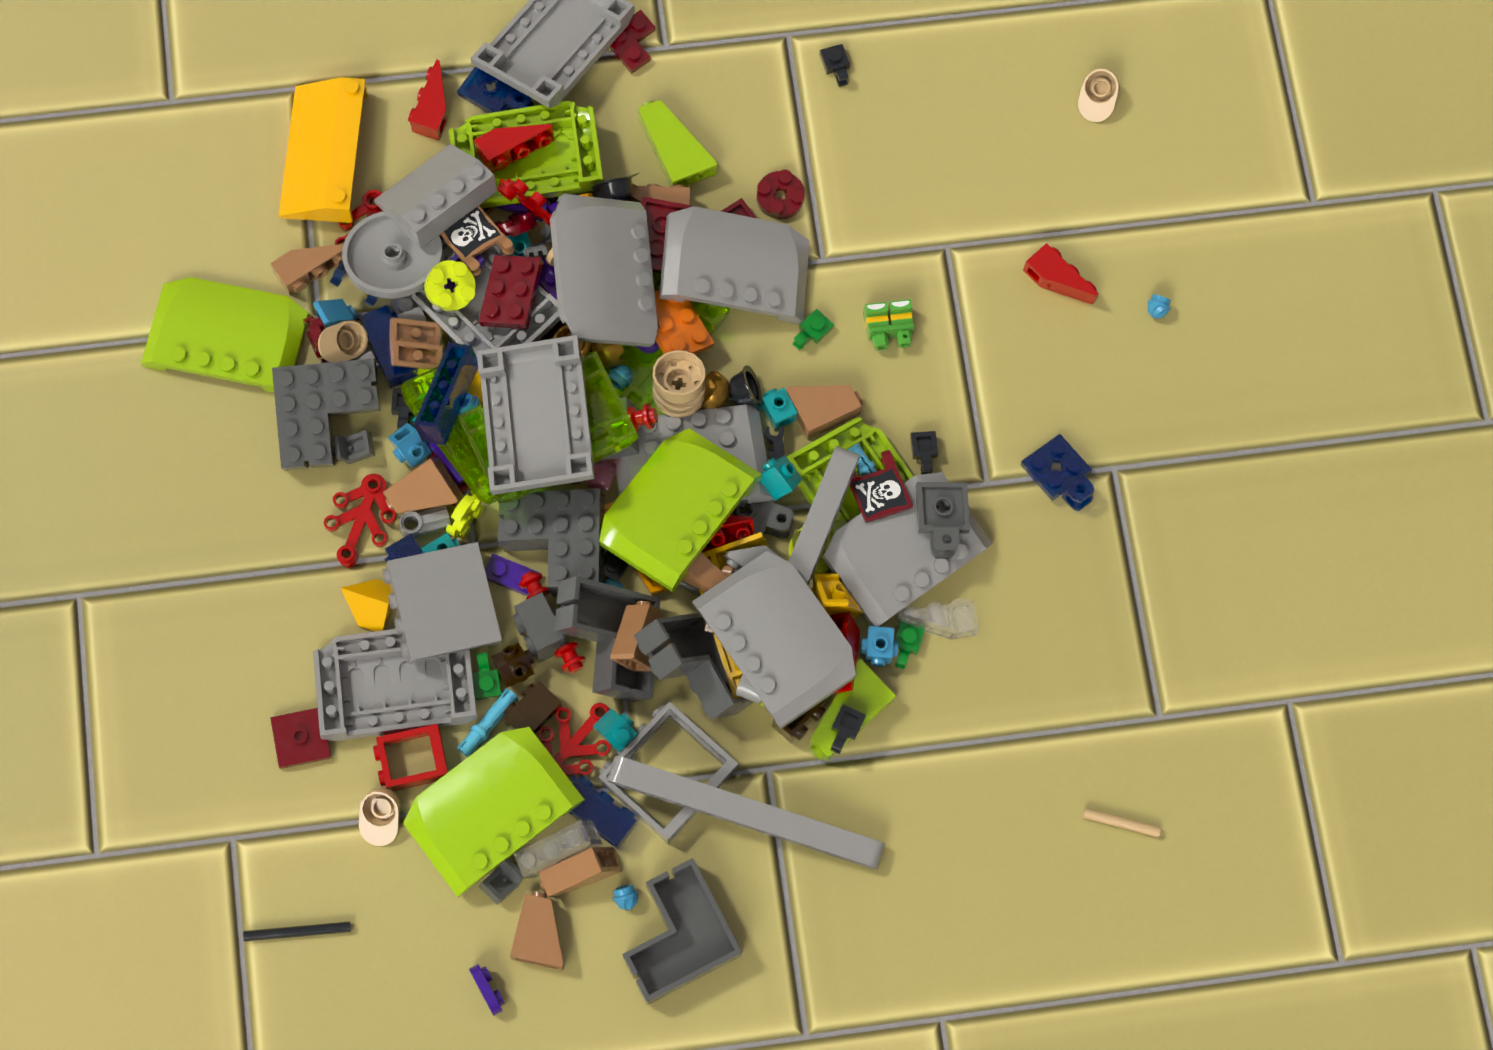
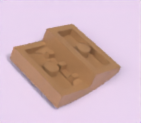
M391 318L390 355L392 366L441 371L443 345H440L441 327L435 322Z

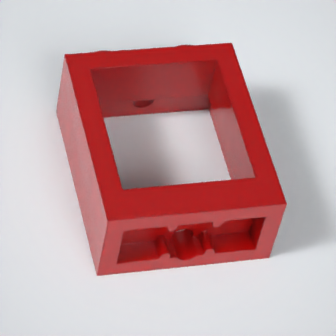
M438 724L376 737L377 745L373 746L375 760L381 761L382 770L378 771L380 785L386 786V789L398 791L433 783L448 773ZM429 736L436 770L392 780L385 745Z

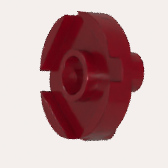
M783 169L771 172L758 183L756 201L760 210L765 215L779 217L778 219H788L800 211L804 202L805 189L800 179L789 170ZM776 191H784L786 193L785 199L775 198Z
M532 211L524 214L522 212L508 216L509 220L501 222V220L493 222L505 236L510 235L511 237L533 229L535 225H538Z
M310 316L303 319L304 326L309 324L308 328L310 331L306 333L316 357L319 358L321 354L318 349V339L325 327L320 317L314 318ZM324 358L320 361V363H329Z

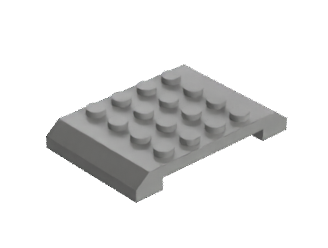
M529 0L490 44L485 42L471 57V64L548 108L557 106L629 25L635 12L634 4L626 0Z
M567 336L477 351L478 372L482 386L491 494L496 495L594 479L593 451L582 354L578 336Z
M746 404L698 410L692 415L685 417L658 415V422L655 423L653 429H648L646 425L640 426L638 431L639 454L614 459L619 496L665 439L688 428L761 473L764 470L762 465L767 462L759 411L756 407ZM759 481L748 497L744 496L742 500H748V504L768 502L773 500V498Z

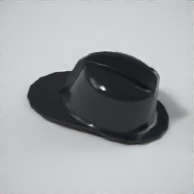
M639 173L598 183L592 186V189L597 190L600 198L627 201L632 196V177Z
M746 365L742 371L730 379L729 398L732 401H736L738 405H755L757 410L761 411V387L753 369Z

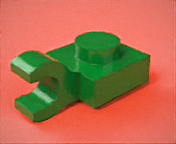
M816 309L799 325V329L802 331L794 337L795 341L792 344L799 351L810 340L818 344L834 329V324Z
M900 622L895 641H898V650H900L895 667L905 670L909 654L917 655L925 629Z
M487 652L478 653L479 673H472L476 700L500 697L501 688L498 670L490 671Z

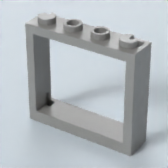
M670 701L665 707L661 705L652 714L654 718L648 725L643 723L635 731L637 735L630 744L628 743L620 752H616L618 756L631 759L660 727L671 718L723 765L706 783L707 785L720 788L738 769L739 764ZM607 761L599 771L601 774L599 782L667 844L697 813V811L684 807L663 828L615 784L607 782L613 762Z

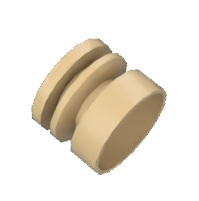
M674 350L665 353L657 359L653 366V400L656 407L662 413L671 417H685L699 410L704 402L705 367L702 361L695 354L687 351Z

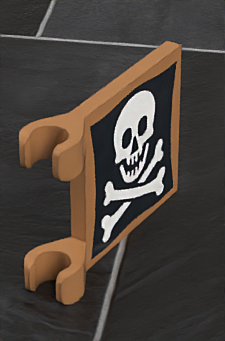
M477 206L440 234L458 258L472 272L474 277L481 274L480 264L474 257L493 245L498 244L505 256L514 253L512 241L499 230L480 206Z

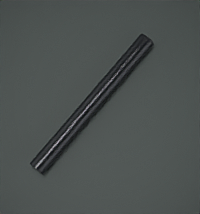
M351 922L243 931V939L246 942L351 932Z

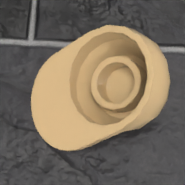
M1098 68L1091 71L1085 77L1078 100L1079 111L1085 119L1092 122H1100L1112 114L1119 91L1118 78L1112 71Z
M352 320L342 321L327 327L322 331L318 339L319 352L327 362L349 361L363 354L367 347V332L360 323Z
M375 788L369 791L361 801L359 808V830L362 837L372 845H387L398 834L401 805L398 796L392 790Z

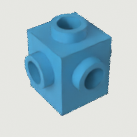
M408 423L388 437L395 448L392 453L401 464L406 462L410 467H414L424 462L426 457L432 453L427 446L429 440L421 430L418 432Z
M868 626L866 639L862 638L861 654H865V662H871L870 665L883 667L891 663L892 656L897 657L898 641H893L894 628Z

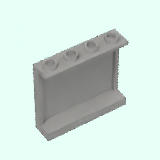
M478 542L387 561L386 569L382 570L385 584L390 585L392 594H388L391 609L396 610L397 619H394L397 634L402 635L403 643L400 644L403 659L407 658L409 665L418 660L486 645L489 647L497 646L501 643L500 629Z

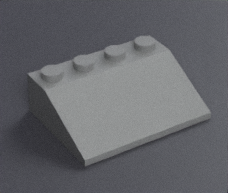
M449 144L374 199V202L421 249L495 194L497 187L494 174L478 159Z

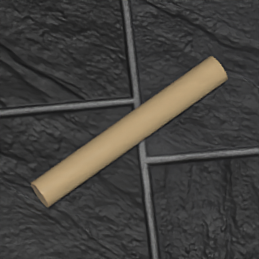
M1085 808L1083 812V818L1158 838L1160 836L1161 827Z

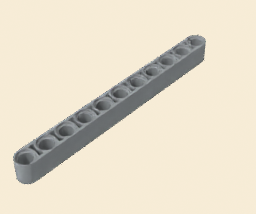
M838 446L833 451L789 559V562L793 564L808 586L860 458V454ZM742 675L736 695L761 704L762 701L744 675Z
M621 756L614 757L607 782L872 869H878L885 846L883 842Z

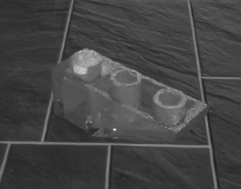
M966 598L955 599L951 601L952 604L942 605L941 602H934L926 605L927 608L917 609L916 606L905 607L901 610L902 612H898L896 618L898 624L900 622L925 629V632L948 639L977 636L980 630L974 600L966 601Z

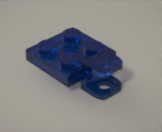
M476 66L457 90L458 96L487 113L534 106L531 97ZM493 82L496 83V89L491 91L487 90V87L485 86L486 84L491 85Z
M1061 434L1021 461L1023 469L1052 501L1062 495L1064 501L1075 511L1082 510L1092 502L1094 487L1087 479L1092 469ZM1052 463H1060L1061 471L1057 469L1052 471L1050 469Z

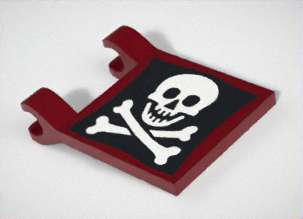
M890 450L881 452V463L884 469L857 477L855 471L850 482V489L865 523L913 508L912 501L896 468Z

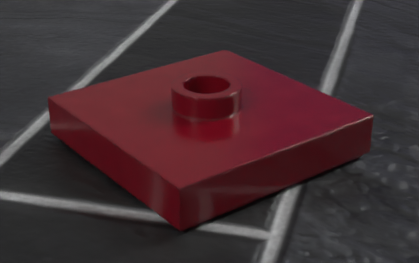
M318 708L270 717L280 769L331 759L329 741L322 740L320 737Z

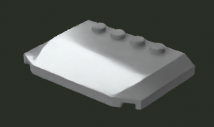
M562 194L558 198L557 202L559 203L550 218L558 313L562 323L568 325L572 333L570 336L577 335L580 342L642 347L652 346L655 343L658 324L646 210L640 202Z
M696 206L669 213L666 220L659 298L682 303L685 300L777 316V320L801 324L804 318L810 240L788 224Z
M442 239L443 261H447L455 253ZM497 244L479 254L486 263L480 268L481 274L474 277L476 284L475 296L465 307L457 311H444L438 306H434L428 300L424 288L411 295L414 302L477 364V351L539 341L561 320L558 313L557 300L538 285L528 329L482 327L478 321L494 255L505 256Z
M942 472L915 475L904 483L913 504L912 509L865 523L862 514H859L833 533L831 541L822 555L823 560L833 574H839L840 582H842L843 586L864 613L862 614L870 626L878 627L993 544L969 511L970 531L968 534L959 533V546L952 558H935L932 555L929 537L931 533H918L915 486L917 482H948ZM940 503L939 507H936L941 513L949 510V507H945L944 503Z
M769 551L764 552L692 601L780 729L856 678L851 645L793 564Z
M396 629L337 636L330 641L329 645L321 650L316 649L313 651L319 730L322 740L341 741L386 735L438 724L439 727L461 725L477 719L470 649L414 661L413 664L409 665L408 659H403L400 644L403 643L402 635L397 634Z

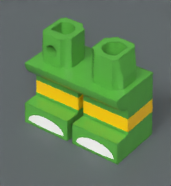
M911 299L890 301L888 307L887 302L865 304L863 316L868 341L872 340L876 351L888 349V338L896 337L899 348L911 346L914 330Z

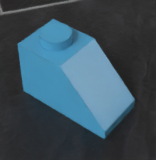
M343 299L323 300L313 303L317 317L321 318L325 329L342 321H355L358 318L352 305L346 306Z

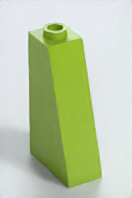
M661 100L655 102L648 101L638 108V119L670 187L672 185L687 187L717 175V163L714 158Z
M862 659L856 663V678L854 679L853 690L837 694L810 738L809 744L811 747L809 749L819 760L823 758L828 762L836 754L830 749L838 732L831 730L842 704L866 715L858 732L860 733L895 700L896 695ZM847 737L844 746L852 739Z

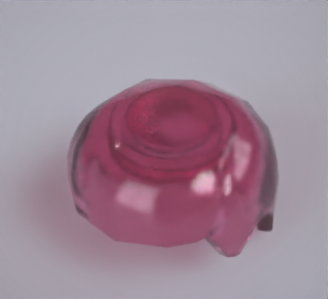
M601 460L595 461V478L585 480L586 489L600 488L601 492L602 490H608L611 487L617 464Z

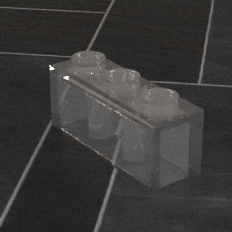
M579 820L514 853L523 878H537L540 876L539 872L591 847H598L602 845V842L592 820Z

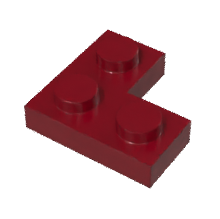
M642 10L633 14L629 25L609 46L631 74L650 62V56L639 42L655 32V26Z

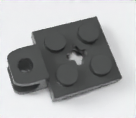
M917 482L915 488L918 533H931L929 536L930 550L935 558H952L959 546V533L968 534L970 531L967 482ZM940 503H944V506L949 507V510L941 513L936 507H939Z
M774 499L768 502L748 504V500H741L730 514V516H742L739 509L750 506L752 514L747 516L753 518L755 534L761 532L763 536L766 532V534L778 538H787L794 523L793 511L785 506L776 504Z

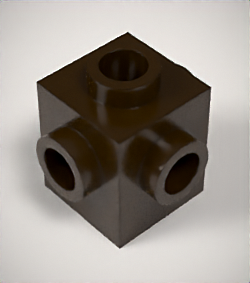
M519 643L507 646L501 652L491 656L507 688L516 683L524 682L528 677L535 674L531 667L535 663L528 649L524 651Z

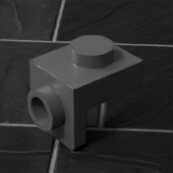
M368 430L347 437L338 434L333 436V453L340 461L352 464L375 456L372 432Z
M508 858L481 882L479 888L498 905L519 887L525 874L516 863Z

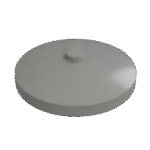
M379 212L363 219L349 232L343 245L342 259L348 278L358 289L375 297L393 299L412 295L424 288L425 279L432 267L443 261V248L440 236L438 235L420 249L384 212Z

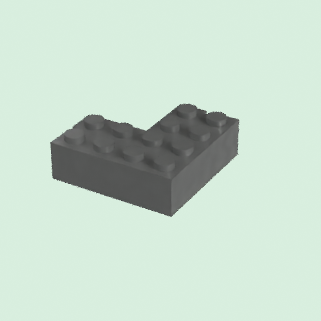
M374 358L272 368L281 469L284 471L308 469L307 463H305L309 461V466L312 468L335 466L331 416L381 411L379 389L377 386L371 385V382L373 385L378 384L377 364Z
M600 488L499 494V516L501 519H499L498 542L504 551L548 549L547 587L553 597H557L559 581L575 576L604 583V547L600 545L599 540L605 514V498Z
M575 576L561 580L558 583L557 604L561 605V608L556 609L554 632L597 642L592 693L609 697L616 696L618 699L631 702L652 699L654 686L653 672H633L611 660L610 655L626 606L636 605L638 601H648L652 603V606L660 610L661 598Z
M700 613L658 618L634 635L640 651L650 658L648 661L653 674L659 680L686 676L690 682L691 690L697 694L702 703L703 711L711 720L737 715L754 703L742 697L733 698L714 635L704 631L706 622Z
M693 858L672 868L674 878L669 880L670 876L666 871L646 882V888L668 931L622 954L633 979L639 977L636 980V985L646 1005L661 999L742 955L737 941Z

